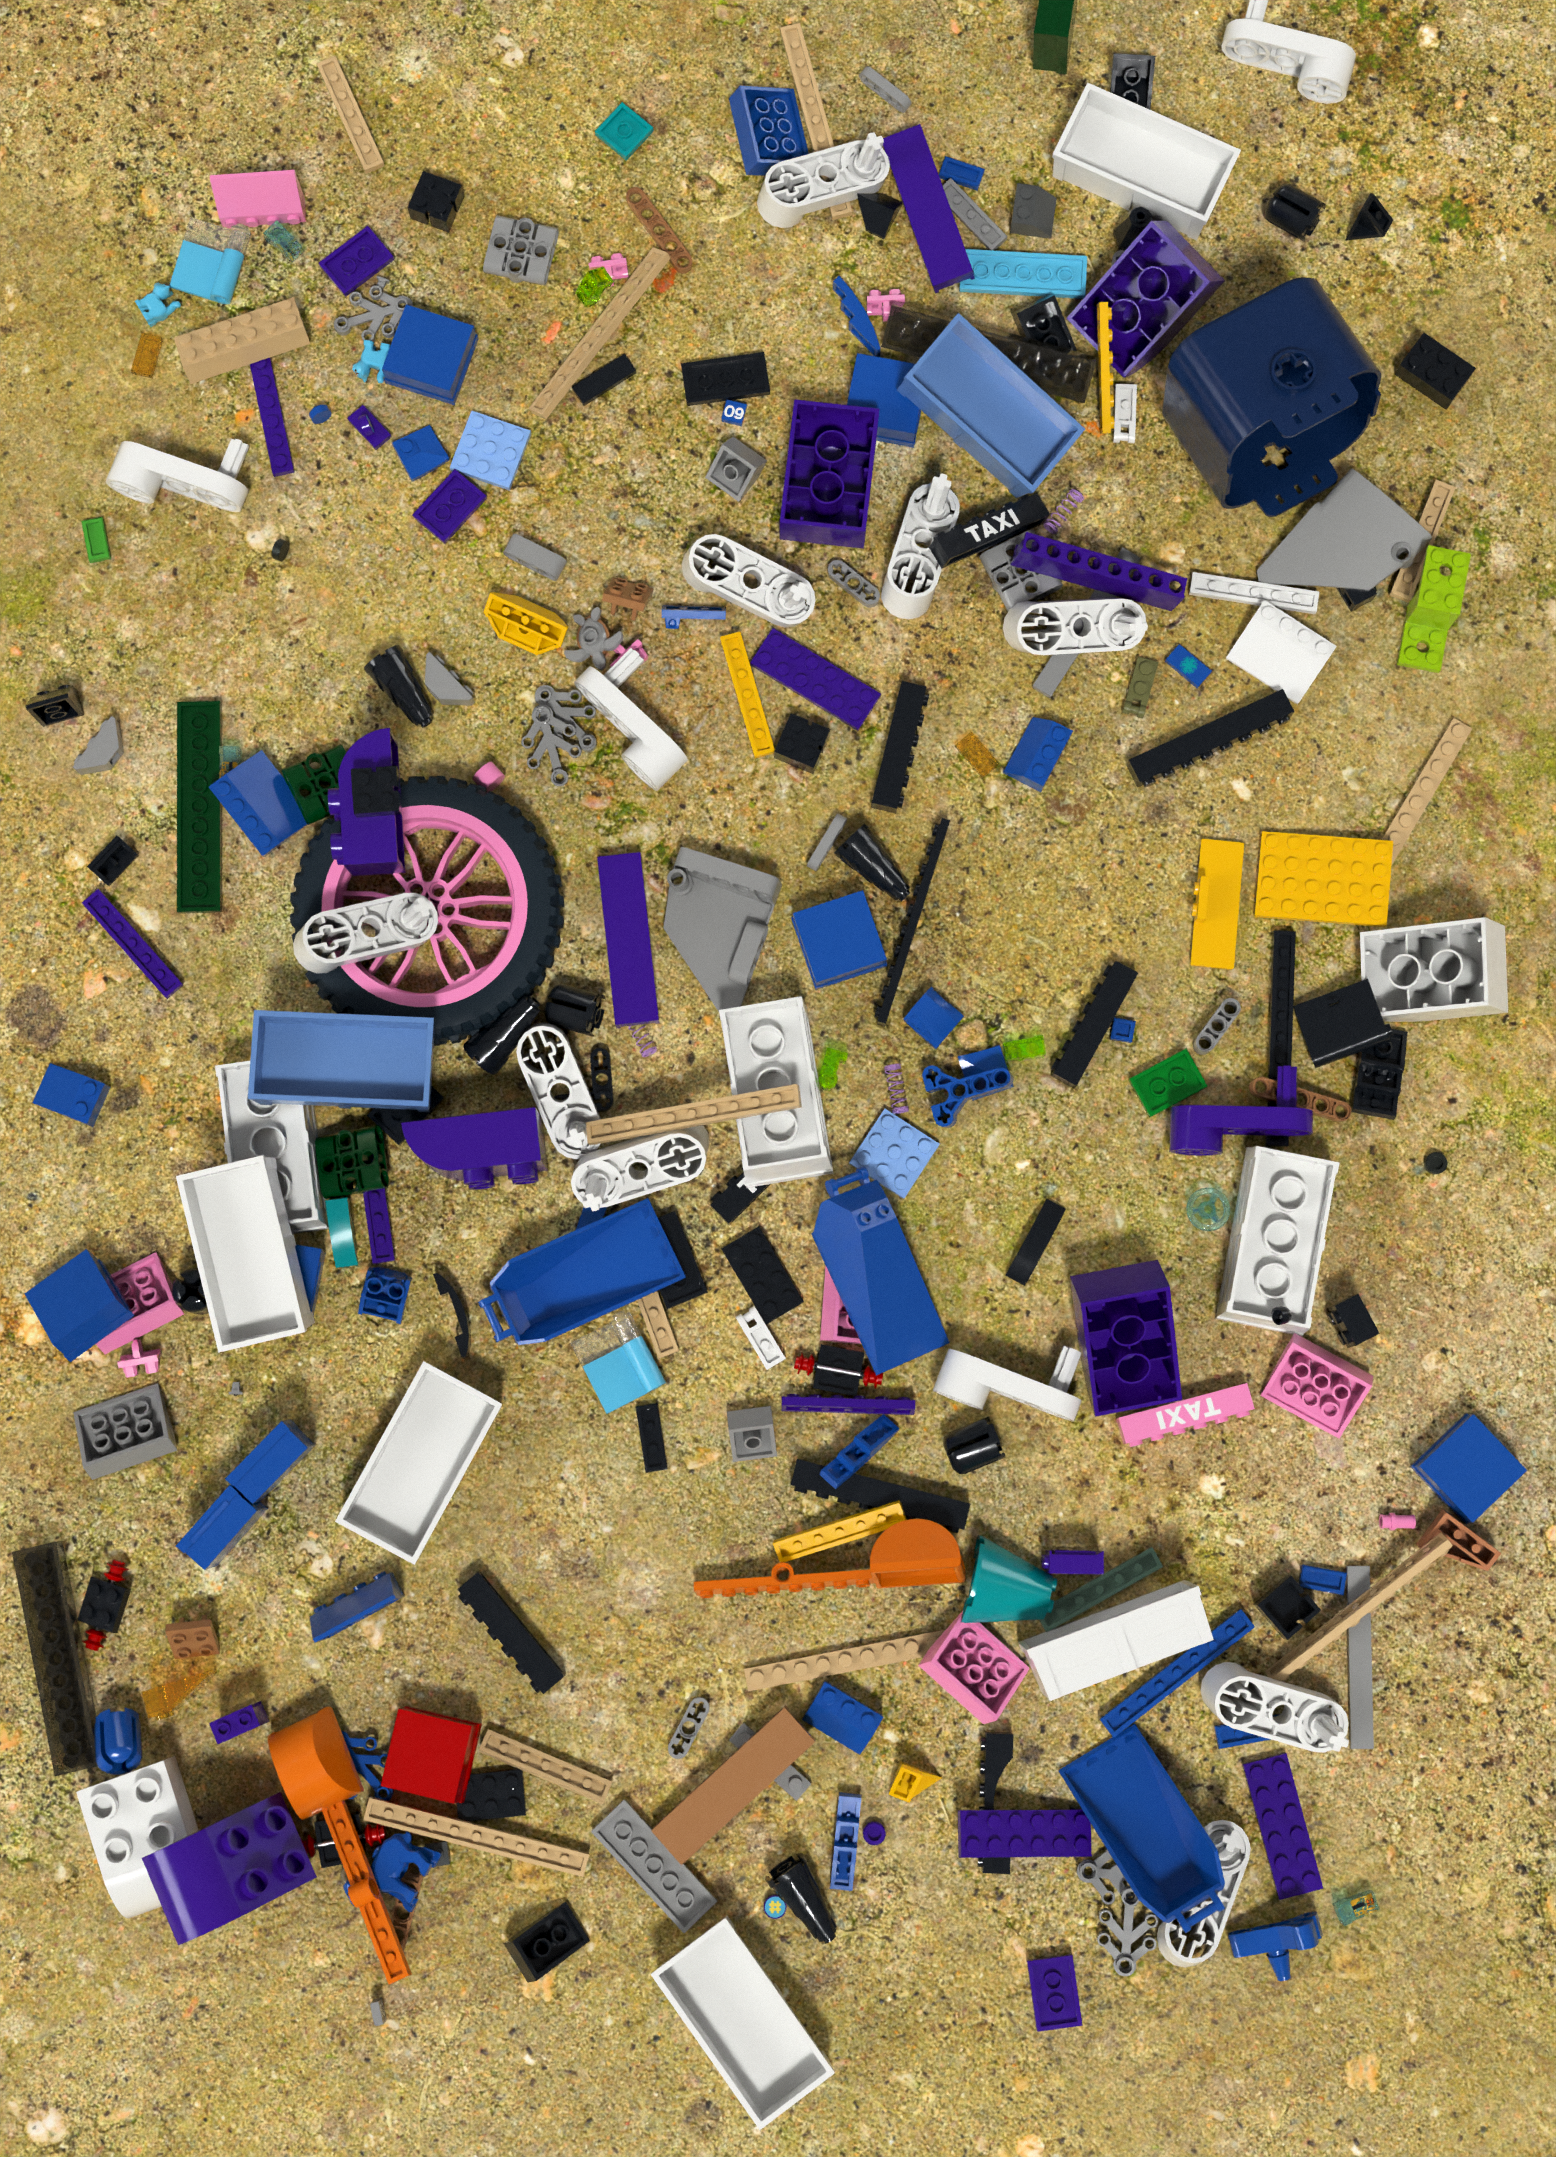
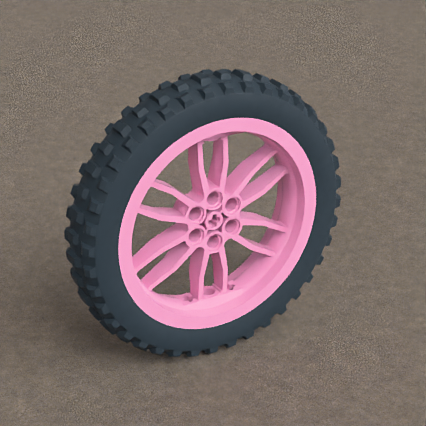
M412 776L405 782L403 778H400L404 844L411 856L416 878L406 882L399 873H393L392 875L405 890V893H412L416 887L423 888L421 895L433 903L438 915L437 925H442L443 929L440 933L433 934L429 939L437 963L449 985L434 993H417L397 988L412 966L420 946L408 950L405 960L389 984L375 977V973L388 955L376 957L369 969H366L359 961L338 966L328 973L308 971L305 975L311 984L318 986V995L324 1001L328 1000L332 1004L331 1009L337 1014L434 1018V1046L446 1044L447 1040L455 1044L467 1039L468 1035L473 1036L479 1033L492 1020L495 1021L507 1008L515 1005L523 997L529 998L532 996L535 986H541L545 980L546 968H552L555 961L554 949L559 948L561 942L558 933L559 929L564 928V917L560 914V908L564 907V897L559 893L562 882L560 875L554 872L556 862L554 857L550 856L547 851L548 845L545 839L538 836L535 831L536 827L522 815L521 810L516 806H511L508 802L505 803V798L491 791L487 793L486 787L479 784L470 783L467 785L466 781L451 777L447 781L445 776H429V779H425L424 776ZM328 818L320 827L321 833L319 836L315 835L308 844L309 852L303 853L300 859L302 869L301 872L295 875L293 884L296 887V891L292 892L290 896L291 905L294 907V913L290 914V923L295 928V933L292 934L293 943L296 934L312 916L323 911L344 907L345 899L376 900L392 896L373 891H347L353 875L344 865H338L337 860H333L331 854L330 835L331 833L341 832V821L335 822L334 818ZM421 829H441L458 833L444 853L433 880L425 882L418 858L407 836ZM467 837L479 844V849L467 866L448 884L443 881L448 865L463 839ZM488 852L503 871L509 886L510 896L480 895L452 899V895L471 876L483 855ZM443 888L445 892L442 896H434L436 889ZM482 904L512 905L511 921L477 920L461 915V909ZM447 907H454L455 909L454 913L449 916L444 915V910ZM453 924H460L479 929L508 930V934L495 959L490 964L476 970L466 950L450 931V927ZM312 928L308 929L307 935L314 934ZM447 938L463 955L470 968L469 974L455 981L451 979L444 965L439 942ZM341 950L335 951L336 958L340 956Z

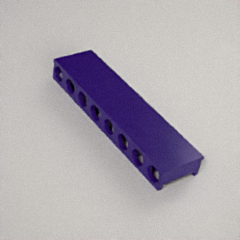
M921 124L883 138L884 151L888 156L895 182L935 294L939 293L940 289L969 278L971 280L975 279Z
M1026 532L1022 542L1015 546L1013 559L1010 563L1011 566L1168 611H1172L1185 598L1184 593L1188 579ZM1035 540L1032 542L1031 548L1026 547L1027 541ZM1049 546H1056L1052 548L1051 554L1047 553ZM1072 551L1076 552V553H1074V554L1072 555V559L1069 560V559H1068L1069 552H1072ZM1090 558H1097L1093 560L1092 566L1088 565ZM1110 564H1117L1113 566L1112 572L1108 571ZM1136 569V571L1133 572V576L1129 577L1130 570ZM1157 575L1153 578V583H1149L1150 576ZM1172 581H1177L1181 585L1177 590L1169 588Z
M640 852L597 857L616 1029L624 1026L650 1023L660 1024Z

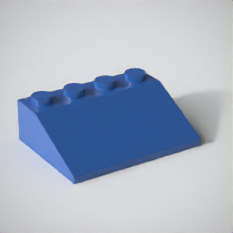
M740 85L729 97L746 175L766 176V173L773 165L809 154L794 89Z
M262 750L209 786V789L263 857H266L308 825L285 779Z
M383 1571L373 1577L374 1582L368 1585L363 1582L353 1588L354 1593L348 1596L346 1593H343L333 1599L334 1604L328 1607L326 1604H323L314 1609L315 1614L310 1616L314 1643L330 1638L404 1597L394 1574H386Z

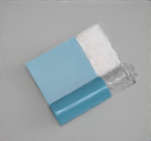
M190 217L169 285L170 288L221 304H230L251 236L248 227L238 223L231 226V229H227Z
M624 1310L613 1315L614 1320L609 1324L570 1343L606 1414L666 1384L631 1313H625Z

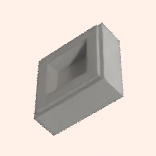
M381 1997L374 1999L370 2004L375 2026L383 2025L386 2022Z

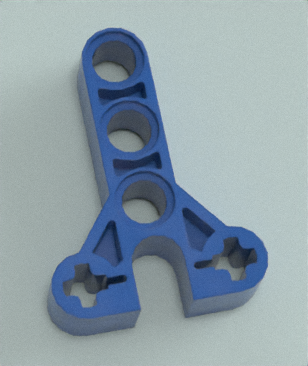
M934 1065L926 1067L922 1073L926 1092L933 1093L943 1089L948 1091V1099L945 1102L931 1106L936 1124L944 1128H951L956 1124L957 1115L968 1100L1006 1089L1012 1085L1014 1080L1012 1073L1002 1067L962 1079L949 1076L941 1068ZM932 1071L938 1074L935 1077V1081L929 1078L932 1076ZM1005 1072L1007 1074V1081L999 1084L997 1077L1000 1073ZM980 1079L986 1080V1087L983 1090H978L976 1087L977 1081ZM959 1085H964L966 1090L962 1096L956 1095L955 1090ZM944 1113L950 1115L947 1123L941 1120L944 1117Z
M1307 1912L1281 1922L1228 1933L1234 1958L1283 1949H1311L1318 1945V1939H1321L1323 1936L1317 1912Z

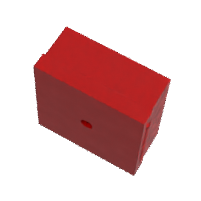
M411 1706L399 1708L381 1786L448 1803H464L482 1723Z

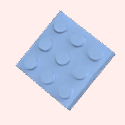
M471 411L449 467L450 471L456 469L462 475L510 491L532 433L528 429Z
M884 1109L849 1164L856 1169L864 1166L868 1170L870 1178L878 1180L879 1184L904 1199L940 1144L887 1109Z

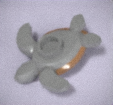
M599 607L594 608L591 611V616L586 618L579 614L574 615L575 623L580 625L576 638L580 649L566 650L564 654L568 660L577 663L592 657L594 666L599 670H603L606 667L604 654L607 651L615 650L623 640V633L618 631L610 638L607 626L599 619L601 616V609Z

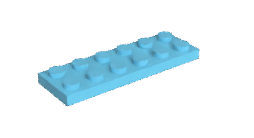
M965 249L975 279L971 280L969 278L961 281L959 292L1040 297L1050 294L1058 298L1084 299L1086 295L1087 256Z

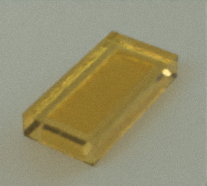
M141 332L131 368L132 374L153 379L163 342L161 336Z
M972 732L955 745V748L982 779L999 766V762Z

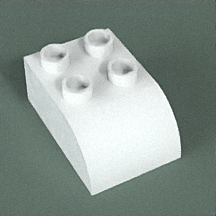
M1483 917L1360 932L1361 981L1369 980L1383 1021L1419 1022L1508 1013L1504 925Z
M175 1756L76 1792L105 1886L118 1911L128 1919L162 1907L142 1858L198 1831Z

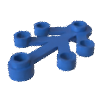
M341 1730L357 1773L359 1772L375 1790V1798L389 1801L393 1797L394 1790L381 1786L378 1778L365 1765H380L385 1768V1765L382 1763V1757H387L388 1753L382 1755L356 1754L350 1747H364L366 1750L372 1751L378 1745L377 1739L373 1736L350 1738L345 1731ZM369 1739L374 1741L373 1748L367 1746ZM381 1789L387 1791L386 1797L380 1796ZM358 1794L355 1795V1796H353V1797H351V1798H349V1799H354L355 1797L358 1796Z

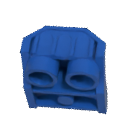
M931 986L912 1007L903 1021L934 1049H937L964 1016Z
M370 1267L367 1271L358 1314H369L394 1320L397 1324H401L412 1277L396 1270Z

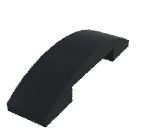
M1049 1199L1045 1200L1005 1276L1023 1286L1026 1285L1066 1210L1064 1207Z
M435 1273L433 1275L441 1296L450 1295L463 1334L455 1337L461 1357L463 1359L468 1358L471 1347V1329L467 1311L453 1286L440 1274Z

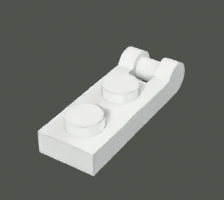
M1135 384L1115 385L1113 443H1120V441H1127L1130 444L1135 443L1137 385ZM1121 427L1128 428V433L1121 432Z
M755 1306L749 1308V1312L744 1315L739 1314L735 1317L766 1370L786 1359ZM755 1319L757 1324L749 1328L747 1323Z

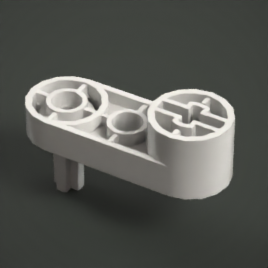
M1249 0L1245 18L1235 19L1226 26L1221 46L1223 53L1233 61L1298 77L1297 86L1301 95L1318 103H1337L1346 97L1356 60L1355 51L1346 43L1263 22L1269 0Z
M875 132L869 133L866 140L849 142L773 165L766 173L758 195L757 206L759 213L772 226L788 228L798 224L807 213L858 199L857 193L874 194L878 192L886 180L890 167L888 156L882 148L884 143L883 137H877ZM819 176H827L832 182L823 181Z
M231 439L218 471L138 443L123 441L106 478V484L116 492L142 503H154L159 489L163 488L223 510L240 512L247 497L248 489L236 478L249 445L239 439Z
M940 474V477L934 476L932 483L920 486L910 497L881 593L884 607L898 618H918L926 613L931 605L942 568L929 549V546L934 541L933 537L942 531L947 533L956 525L960 509L958 498L951 491V481L947 480L948 476L946 474ZM917 543H923L927 545L928 548H921L917 545ZM908 579L915 581L911 593L904 591Z
M711 534L701 537L688 549L683 557V576L687 583L695 590L705 593L712 592L777 626L784 628L795 627L805 621L814 610L816 602L815 593L811 584L805 578L724 536ZM704 546H709V547H712V548L709 550V549L705 548ZM709 558L713 560L712 569L707 566ZM749 573L756 577L758 582L756 589H750L745 586L743 582L744 574ZM712 577L718 581H711L709 579Z
M1115 597L1041 602L1024 601L1017 603L1009 609L1003 624L1005 639L1011 647L1017 651L1036 655L1123 651L1137 645L1148 629L1145 613L1140 605L1132 600ZM1028 613H1036V614H1042V613H1043L1044 616L1032 615V614H1028ZM1078 618H1081L1084 627L1082 632L1076 635L1073 625ZM1047 625V629L1031 630V632L1021 631V628L1024 626ZM1023 639L1031 640V641H1036V642H1040V643H1034V642H1026V643H1025V641H1024Z
M630 648L604 675L589 666L574 683L581 694L632 742L621 755L622 759L645 784L658 791L688 759L680 747L618 689L644 662L640 654Z
M402 893L323 911L312 916L296 934L293 943L294 955L299 964L306 970L314 973H328L338 966L414 949L423 945L436 931L438 924L437 911L431 901L417 893ZM365 923L370 924L375 930V937L366 936L361 929V925ZM312 928L314 934L307 935L308 929ZM341 950L340 956L336 958L335 951Z
M550 1023L534 1024L524 1032L518 1041L516 1051L518 1063L553 1145L562 1155L568 1158L580 1159L584 1155L596 1151L600 1144H588L586 1122L601 1120L565 1032ZM536 1031L539 1032L544 1046L550 1045L552 1048L548 1052L553 1065L551 1069L548 1068L543 1053L537 1055L535 1052L539 1048L534 1034ZM545 1031H550L560 1038L557 1044L553 1038H547ZM529 1036L532 1046L530 1053L524 1055L523 1043L526 1037ZM564 1045L565 1055L561 1063L558 1064L555 1057L557 1047ZM531 1057L535 1063H540L542 1069L533 1067L527 1060ZM556 1083L567 1085L570 1091L569 1096L564 1100L555 1099L551 1094L552 1086Z
M701 1125L640 1136L590 1152L581 1157L575 1165L571 1180L573 1193L583 1203L585 1208L590 1207L592 1211H597L603 1207H609L690 1181L697 1177L704 1169L709 1147L708 1132ZM634 1162H641L645 1164L648 1169L644 1171H637L632 1167L631 1164H633Z
M1063 1346L1048 1385H1045L966 1353L948 1349L933 1391L980 1410H983L988 1394L992 1391L1043 1412L1074 1422L1082 1400L1068 1394L1067 1391L1082 1353L1073 1348Z
M1223 1662L1215 1665L1207 1671L1202 1680L1201 1695L1203 1702L1223 1724L1233 1729L1313 1752L1324 1753L1330 1750L1340 1752L1341 1746L1347 1748L1349 1740L1345 1737L1349 1725L1346 1712L1334 1699L1323 1693L1249 1672L1244 1667L1232 1662ZM1279 1705H1284L1282 1713L1279 1716L1272 1717L1274 1709Z
M1212 1821L1203 1827L1218 1850L1225 1885L1223 1890L1217 1893V1896L1225 1909L1221 1912L1216 1911L1192 1926L1189 1938L1194 1940L1186 1944L1182 1955L1181 1952L1187 1936L1182 1935L1184 1933L1182 1927L1171 1924L1172 1922L1166 1923L1163 1921L1158 1927V1948L1164 1958L1175 1966L1186 1968L1205 1961L1213 1955L1220 1942L1248 1864L1251 1850L1249 1839L1243 1829L1230 1821ZM1212 1900L1204 1901L1184 1913V1918L1190 1917L1211 1904ZM1196 1948L1204 1950L1200 1957L1192 1958Z

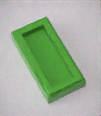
M103 517L81 521L89 562L95 563L111 559Z

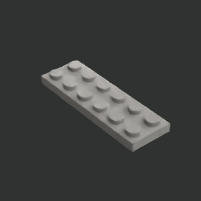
M624 1799L591 1832L677 1927L685 1933L717 1902V1899L684 1863L681 1865L652 1833V1828Z

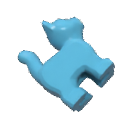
M159 282L154 284L152 293L147 294L141 300H135L150 327L156 325L157 322L164 321L175 309L181 307L179 301L172 302L168 307L165 306L162 300L172 296L173 292L170 291V286Z
M364 340L361 360L353 364L352 370L356 373L357 377L366 382L370 368L379 371L377 381L378 383H383L384 374L382 367L390 345L381 343V349L375 351L374 342Z

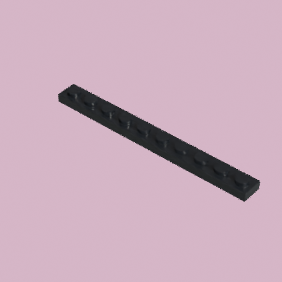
M944 818L941 819L940 824H935L932 835L936 836L934 844L929 843L926 852L929 860L927 864L923 863L919 874L923 879L921 884H916L913 896L917 898L915 904H910L906 916L910 917L908 925H903L900 934L904 939L902 945L897 944L894 953L897 961L895 965L891 964L887 975L891 980L889 986L884 985L881 994L884 1002L882 1006H877L874 1018L878 1019L877 1025L885 1027L948 830L950 820Z
M1274 930L1272 937L1268 1078L1276 1081L1277 1067L1291 1066L1296 931ZM1267 1101V1107H1276V1103ZM1265 1136V1146L1288 1147L1289 1136Z

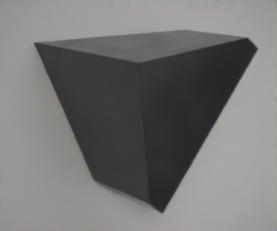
M857 193L866 231L885 239L903 202L885 194Z
M1374 193L1369 194L1345 241L1384 237L1393 219Z

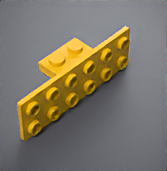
M1212 839L1201 840L1197 882H1194L1193 895H1196V901L1192 904L1191 916H1194L1191 966L1227 970L1234 968L1244 843Z

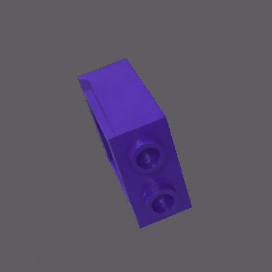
M1045 1550V1555L1041 1557V1566L1049 1574H1104V1551Z
M259 1701L209 1723L217 1744H220L270 1721L262 1702Z

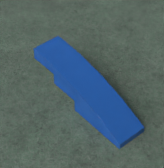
M838 276L833 280V290L842 299L841 311L850 319L849 331L873 356L880 357L881 348L865 309L854 292Z
M884 1414L857 1434L853 1442L841 1450L832 1462L821 1469L819 1475L834 1489L838 1488L868 1462L900 1428Z
M839 1792L830 1889L853 1891L862 1794Z

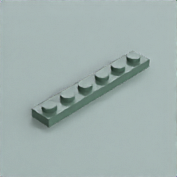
M1150 1547L1054 1601L1052 1612L1046 1613L1045 1618L1039 1621L1045 1632H1048L1159 1570L1163 1565L1153 1547Z

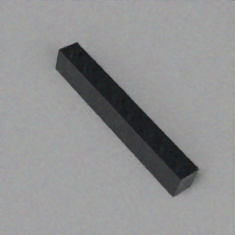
M1281 689L1128 760L1126 766L1137 788L1142 785L1146 788L1156 782L1155 779L1162 776L1164 779L1174 775L1175 770L1179 768L1183 770L1188 769L1199 759L1205 761L1213 757V753L1221 750V752H1225L1233 747L1232 744L1238 741L1244 743L1250 740L1255 733L1264 734L1272 729L1271 726L1277 723L1281 726L1291 720L1290 717L1295 711L1284 690Z
M800 1459L796 1461L791 1485L795 1486L794 1491L807 1494V1490L815 1491L816 1497L828 1499L829 1495L838 1497L837 1502L847 1505L854 1501L859 1503V1508L867 1510L900 1500L907 1520L916 1518L930 1520L946 1525L948 1531L956 1533L959 1532V1529H965L970 1503L858 1474H853L838 1488L834 1489L819 1475L821 1469L825 1466Z

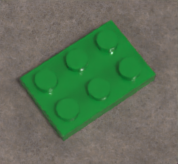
M1187 1048L1128 1080L1149 1118L1208 1087Z

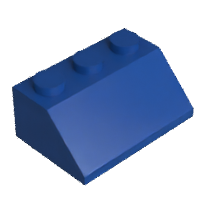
M1033 717L1003 773L1041 793L1073 731L1055 721Z
M824 1680L802 1720L860 1755L881 1723L883 1715Z

